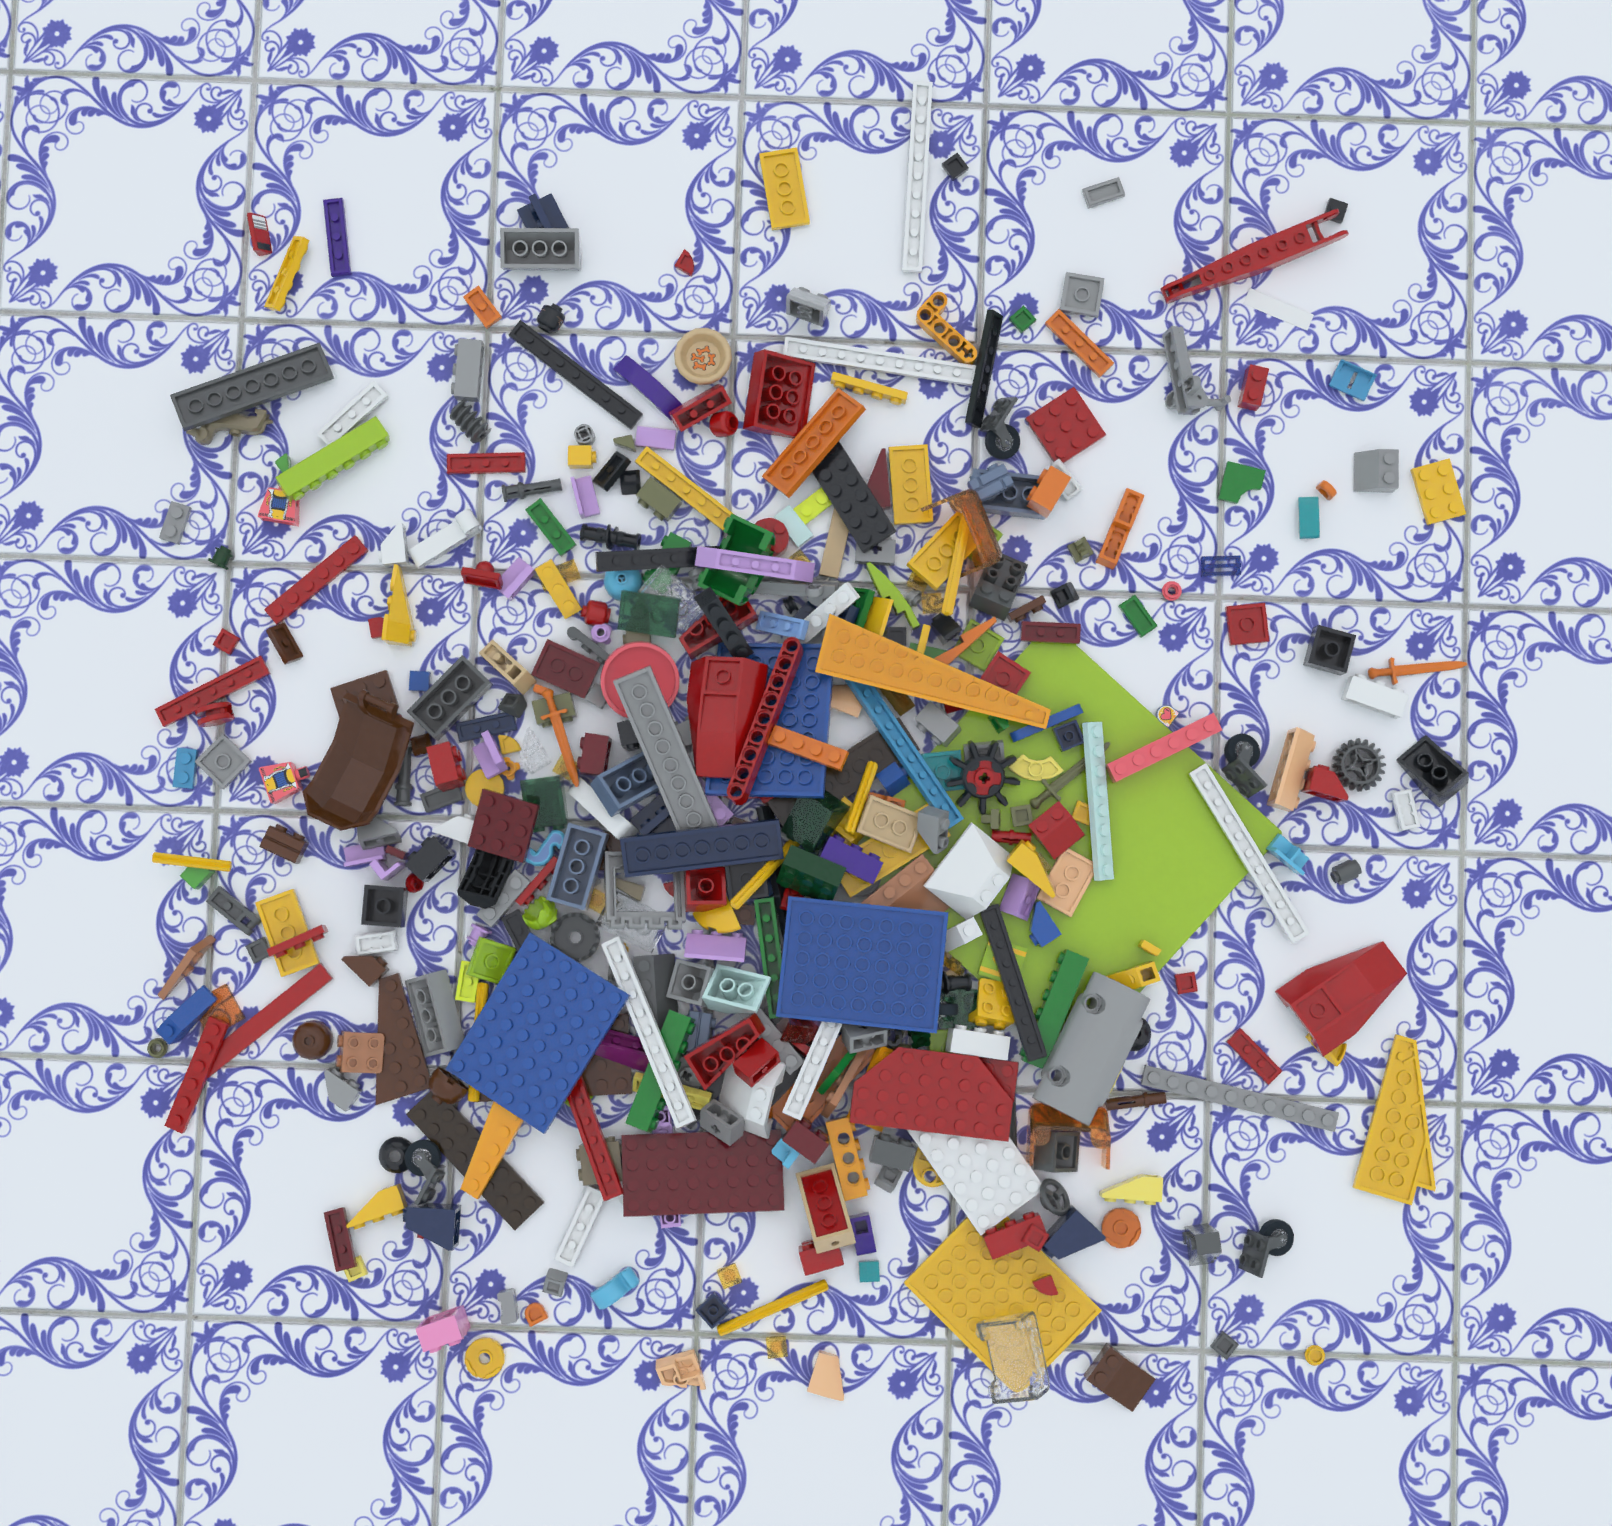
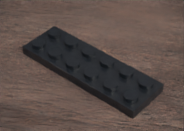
M838 441L812 473L861 551L866 553L897 531L842 444Z

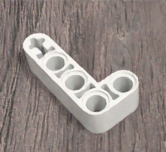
M465 509L455 516L456 521L408 551L418 569L424 568L483 530L471 509Z
M581 777L579 778V786L573 785L567 791L618 840H620V837L635 836L639 832L620 813L611 817L592 787Z

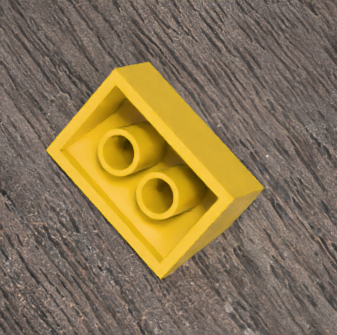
M873 597V603L870 606L864 628L883 636L894 600Z

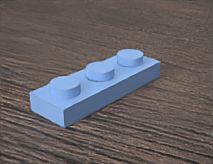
M760 610L756 630L785 637H795L804 641L809 621Z

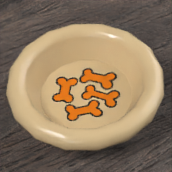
M695 328L685 333L677 342L674 359L679 373L686 380L698 385H705L720 380L727 373L732 361V353L727 339L718 331L709 328Z

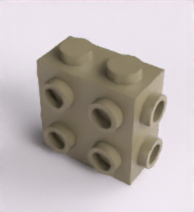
M615 1136L604 1137L619 1180L622 1181V1144L620 1139L615 1140ZM582 1143L579 1145V1149H576L577 1161L581 1162V1169H578L579 1181H583V1186L598 1184Z

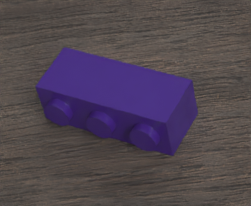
M838 835L828 836L819 853V857L846 868L845 872L869 884H873L883 865V862L879 861L881 857L871 852L869 855L861 852L863 848L852 843L851 846L845 844V839Z

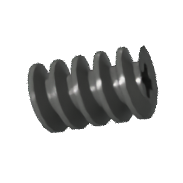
M464 399L451 410L450 419L455 420L456 426H460V430L465 432L467 438L471 437L470 441L472 443H478L490 433L492 428L485 429L488 425L487 422L480 424L483 418L481 416L475 418L477 411L470 413L472 406L465 407L467 400Z

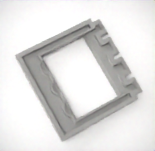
M605 851L606 922H610V929H625V923L628 924V929H644L645 923H647L648 929L664 930V923H667L668 930H682V923L686 922L684 871L661 873L673 874L674 912L617 911L615 873H624L622 852Z

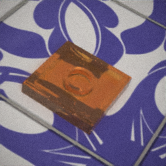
M224 984L212 991L218 1000L201 1017L200 1022L205 1028L209 1016H214L230 1023L229 1027L246 1018L228 984Z

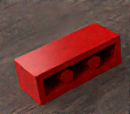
M717 384L669 411L668 414L677 430L682 432L732 402L724 387Z
M1034 1211L1025 1213L1022 1215V1219L1017 1221L1010 1219L1004 1222L1002 1227L997 1228L994 1226L985 1230L986 1233L982 1236L992 1260L1027 1247L1028 1245L1021 1240L1031 1223L1046 1232L1038 1212L1034 1213Z

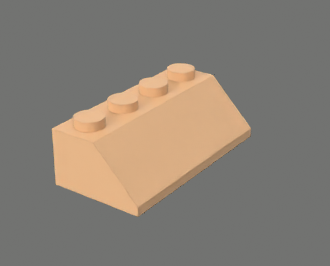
M1298 727L1288 730L1267 801L1268 806L1288 812L1298 807L1300 801L1298 793L1305 784L1304 772L1308 771L1311 762L1308 758L1310 752H1313L1316 746V741H1314L1315 735Z

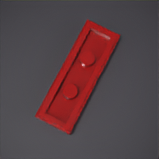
M1241 1028L1226 1041L1266 1084L1269 1085L1282 1072L1272 1059Z

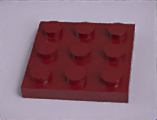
M482 789L468 846L524 863L540 805L492 790Z

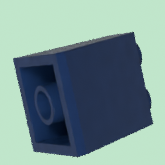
M413 1202L407 1207V1210H404L403 1222H406L405 1228L448 1251H453L459 1245L461 1205L440 1203L416 1205Z
M1071 1205L1068 1213L1061 1216L1047 1231L1049 1238H1047L1042 1249L1051 1258L1055 1256L1059 1260L1104 1241L1106 1237Z

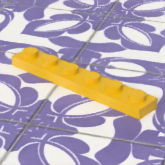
M646 446L635 460V463L723 531L726 518L730 517L733 513Z

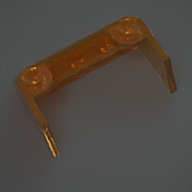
M967 489L921 508L923 512L949 502L950 507L955 512H963L977 549L972 553L974 566L962 570L960 578L995 565L1001 560L1002 551L981 499L975 490Z
M1034 1103L1029 1107L1026 1150L1028 1165L1033 1166L1034 1145L1043 1146L1047 1144L1051 1138V1130L1090 1132L1092 1145L1102 1149L1101 1166L1110 1170L1111 1135L1108 1112L1105 1108L1098 1107L1090 1126H1087L1043 1103Z

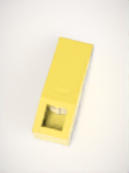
M1140 1174L1099 1191V1195L1107 1202H1116V1199H1124L1125 1203L1135 1204L1136 1200L1144 1201V1204L1156 1205V1202H1162L1163 1177Z

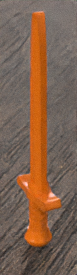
M1391 657L1388 660L1389 668L1376 669L1371 667L1368 670V676L1370 679H1374L1378 676L1390 675L1392 685L1398 683L1396 676L1455 670L1465 667L1467 663L1462 661H1445L1395 666V659Z
M547 689L542 693V696L546 699L550 714L541 716V719L550 718L569 776L573 784L578 787V772L560 715L561 713H567L568 709L557 711L553 699L554 692Z

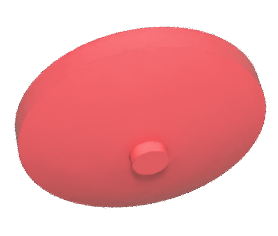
M644 641L630 642L614 650L606 659L600 676L601 690L607 704L619 715L628 718L613 680L651 665L668 708L675 700L679 690V672L672 657L660 646Z

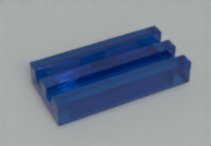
M1241 555L1200 557L1201 577L1240 576ZM1205 561H1235V563L1205 564ZM1236 568V571L1205 572V569Z

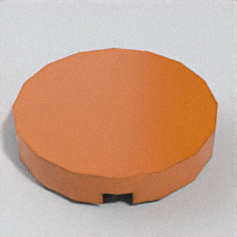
M1115 1208L1104 1216L1101 1223V1233L1106 1237L1105 1240L1111 1246L1126 1248L1134 1245L1139 1239L1141 1224L1138 1217L1131 1210Z

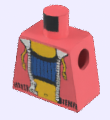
M269 487L259 510L258 518L263 521L299 527L300 499L290 502L280 487L278 489Z
M292 762L259 768L270 803L277 804L301 791L303 786L300 780L310 777L307 766L296 769L295 764Z

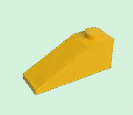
M1021 840L1007 856V862L1051 898H1054L1055 890L1036 851L1037 847L1030 841L1025 842Z

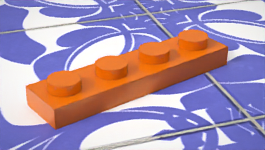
M1060 309L1045 322V325L1099 378L1113 366L1114 362Z
M777 725L774 726L767 742L770 746L838 771H842L849 752Z

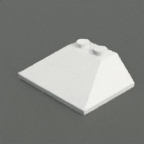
M971 822L923 886L967 920L987 909L1009 880L1012 865L1007 862V856L1010 853Z
M783 1062L778 1063L752 1088L735 1074L733 1064L725 1070L718 1102L744 1118L745 1131L766 1139L769 1138L773 1119L768 1117L775 1088L783 1081L786 1064Z

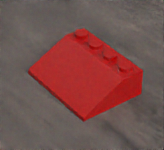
M766 349L755 352L743 429L762 434L795 438L807 424L816 363Z

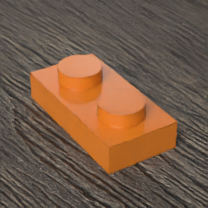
M479 285L463 296L486 329L502 319V316Z

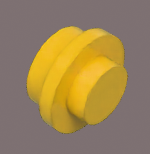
M1311 1345L1305 1350V1359L1313 1366L1320 1365L1325 1359V1352L1320 1346Z

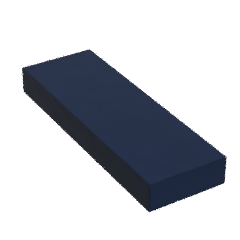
M506 712L455 723L460 743L483 738L481 733L487 730L492 736L518 730L515 717Z

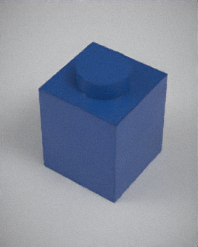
M893 762L876 774L891 797L911 784L907 779L909 775L904 767L901 766L899 768L896 762Z

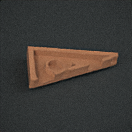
M212 935L207 936L188 950L158 993L162 1000L168 997L185 976L187 977L193 972L194 965L202 959L206 951L216 941Z
M868 1050L857 1052L845 1074L839 1075L835 1082L837 1087L835 1091L831 1090L825 1100L827 1104L820 1115L828 1118L837 1107Z

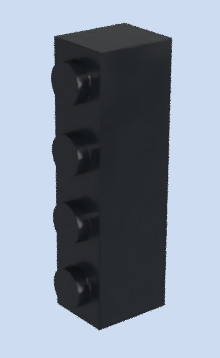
M711 587L694 597L732 657L747 658L754 653Z

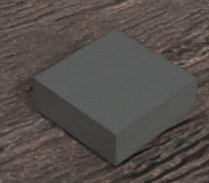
M265 937L245 946L254 964L269 957L266 949L270 947Z
M1221 1331L1210 1347L1227 1360L1239 1344L1224 1331Z

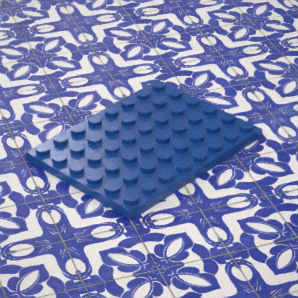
M718 643L717 657H732L724 643ZM748 643L754 653L748 656L747 659L768 665L767 686L783 643ZM801 644L804 650L803 656L776 725L828 744L833 676L815 672L822 644ZM792 646L789 651H795L797 646ZM785 664L782 669H788L791 664ZM778 682L775 687H781L784 682ZM771 700L768 705L776 704L777 700ZM764 718L761 724L768 723L770 718ZM757 736L754 742H760L763 736ZM768 745L749 797L824 798L826 766ZM756 754L749 755L747 760H753ZM743 773L740 779L747 778L749 773ZM706 777V796H728L727 788L731 779ZM736 791L733 796H740L742 791Z
M788 896L776 1017L937 1033L948 912Z
M530 932L452 1057L446 1070L543 1134H546L630 995Z

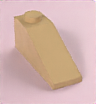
M493 639L479 652L522 695L537 682L522 665Z

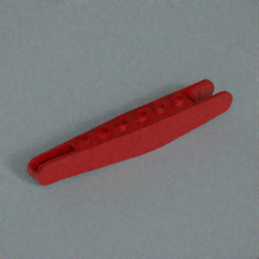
M1339 209L1331 210L1248 244L1178 280L1164 285L1160 290L1166 304L1259 275L1345 238L1349 235L1348 230H1342L1324 238L1318 225L1337 217L1340 214ZM1311 227L1318 240L1314 243L1312 242V239L1307 230ZM1200 277L1202 284L1187 289L1183 288V285Z

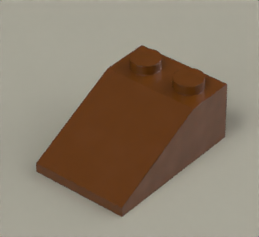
M1108 1343L1104 1345L1084 1374L1088 1382L1132 1412L1156 1380Z

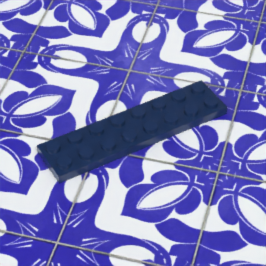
M779 818L620 837L625 878L784 859Z

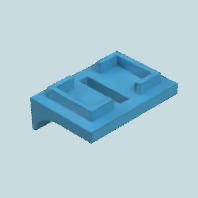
M1341 359L1329 386L1361 401H1365L1377 374ZM1354 372H1355V373H1357V375H1356L1355 380H1354V382H1353V384H1352V386H1351V389H1349V388H1347V387H1348V385H1349V383H1350V380H1351V378H1352V376H1353V374H1354Z

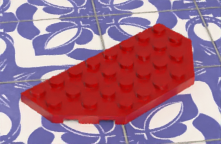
M897 1047L854 1081L849 1123L1009 1142L1013 1101L978 1056Z

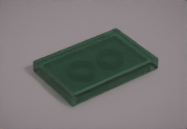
M621 590L617 629L676 638L681 598Z

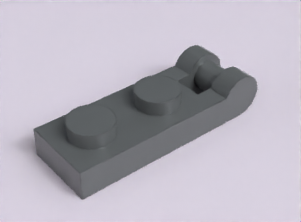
M576 627L568 628V637L573 641H580L582 643L581 648L589 654L591 652L595 653L598 656L596 660L604 665L610 654Z
M218 886L206 900L208 904L248 936L254 932L253 928L262 922L259 916L250 911L221 886ZM245 917L250 919L247 925L242 922Z

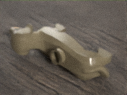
M255 408L257 416H246L242 413H236L202 425L200 428L188 430L186 433L195 437L197 443L209 445L218 431H228L230 435L240 437L241 434L259 435L264 432L266 425L273 423V420L270 419V415L267 414L266 410Z

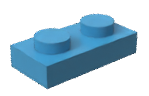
M177 748L172 787L194 789L197 764L194 761L198 758L199 750Z

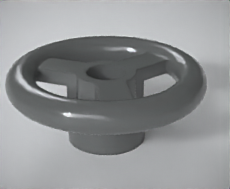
M1048 1178L1042 1181L1040 1185V1202L1042 1206L1054 1215H1066L1070 1209V1200L1064 1187L1054 1179ZM1049 1184L1053 1185L1057 1190L1052 1192L1046 1186ZM1061 1195H1062L1063 1200H1064V1208H1063V1209H1062L1061 1204H1060V1196H1061Z

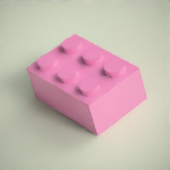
M464 1305L426 1317L418 1325L416 1332L423 1352L429 1351L434 1353L441 1350V1347L446 1344L454 1346L461 1343V1340L467 1335L471 1326Z

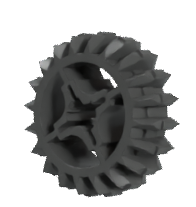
M1360 738L1355 740V743L1353 740H1348V745L1343 743L1341 744L1342 750H1336L1339 756H1333L1332 759L1337 761V763L1332 764V767H1337V771L1334 772L1336 775H1340L1338 777L1340 781L1344 780L1343 787L1349 785L1350 791H1353L1355 787L1357 792H1361L1363 788L1367 791L1370 790V786L1375 787L1377 785L1375 780H1382L1378 774H1385V771L1380 769L1386 766V763H1381L1380 761L1385 756H1378L1381 749L1374 750L1375 743H1371L1368 746V740L1365 739L1361 743ZM1357 749L1366 752L1370 758H1363ZM1350 752V764L1345 766V758ZM1366 762V764H1363L1360 768H1351L1352 766H1355L1356 763ZM1373 764L1372 773L1367 778V767ZM1347 772H1354L1360 778V781L1352 779Z

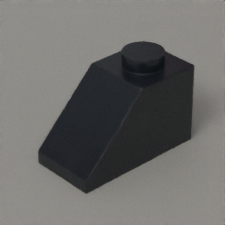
M939 613L931 619L933 623H931L930 627L943 645L959 635L962 630L951 616Z

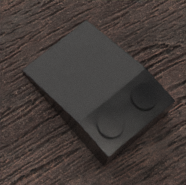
M1426 735L1396 759L1420 790L1438 807H1441L1468 784L1469 772Z

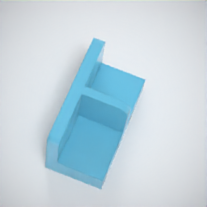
M1277 834L1266 850L1291 871L1303 876L1305 872L1302 870V867L1309 858L1301 852V848L1294 846L1281 834Z
M782 1135L773 1147L772 1154L783 1162L782 1165L789 1169L800 1153L782 1141Z

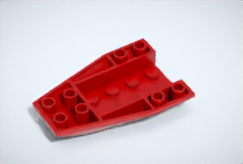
M705 656L691 662L686 700L697 777L731 779L766 689L768 665L743 657Z
M1382 941L1306 969L1277 989L1275 993L1286 1008L1290 1006L1312 1036L1311 1042L1322 1057H1324L1361 1029L1407 975V972Z

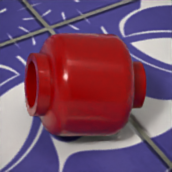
M722 411L711 416L709 427L713 435L721 438L734 435L739 422L731 411Z
M589 600L586 606H582L581 617H584V622L587 625L608 624L611 609L608 608L605 602Z

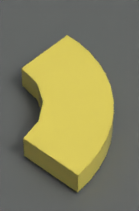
M1024 754L1008 767L1019 777L1032 781L1051 779L1064 771L1051 756L1045 760L1036 761L1027 758Z

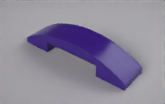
M627 355L613 368L625 381L633 385L651 401L670 421L672 420L668 412L682 404L657 379Z

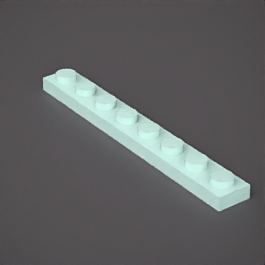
M1102 722L1082 723L1094 881L1114 879L1103 727Z

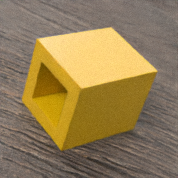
M568 445V466L570 469H593V463L597 462V453L593 451L591 445Z

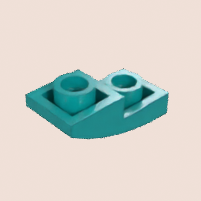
M1298 497L1299 538H1320L1319 498Z

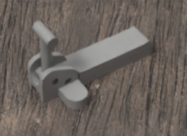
M1171 326L1162 335L1173 390L1166 396V407L1168 409H1177L1178 414L1196 415L1200 408L1205 406H1212L1217 411H1220L1231 402V397L1229 395L1222 399H1210L1207 397L1201 387L1200 377L1192 374L1184 328L1181 326Z
M816 576L813 578L812 583L777 577H764L754 594L808 596L809 602L818 607L839 589V581H830L828 576ZM823 629V630L821 631V635H822L823 637H824L825 629Z

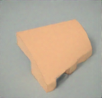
M847 684L832 685L831 708L858 718L862 705Z
M694 1349L656 1359V1372L662 1385H677L682 1388L692 1385L700 1386V1390L706 1389L705 1380Z
M819 1350L807 1392L839 1401L844 1400L840 1364L837 1355Z

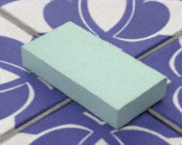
M790 505L774 516L775 519L785 525L789 537L798 548L813 537L811 531Z

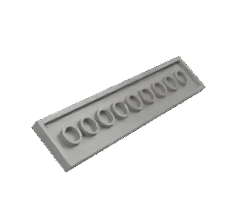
M651 665L613 680L676 830L718 826Z

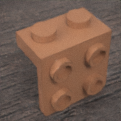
M341 1030V1035L337 1037V1047H340V1055H336V1067H339V1071L349 1073H381L384 1035L381 1033Z

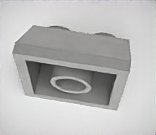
M1376 449L1354 453V492L1393 493L1399 488V449Z
M676 958L666 997L707 1008L702 996L715 968Z

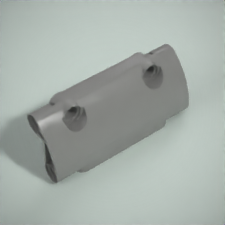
M1093 972L1086 990L1077 997L1041 1071L1042 1080L1039 1082L1032 1098L1090 1126L1098 1107L1103 1106L1141 1030L1143 1025L1141 1018L1150 1002V998L1111 978ZM1090 998L1091 1003L1087 1007L1086 1002ZM1055 1070V1071H1056V1075H1055V1077L1052 1079V1078H1051V1073H1052V1071Z

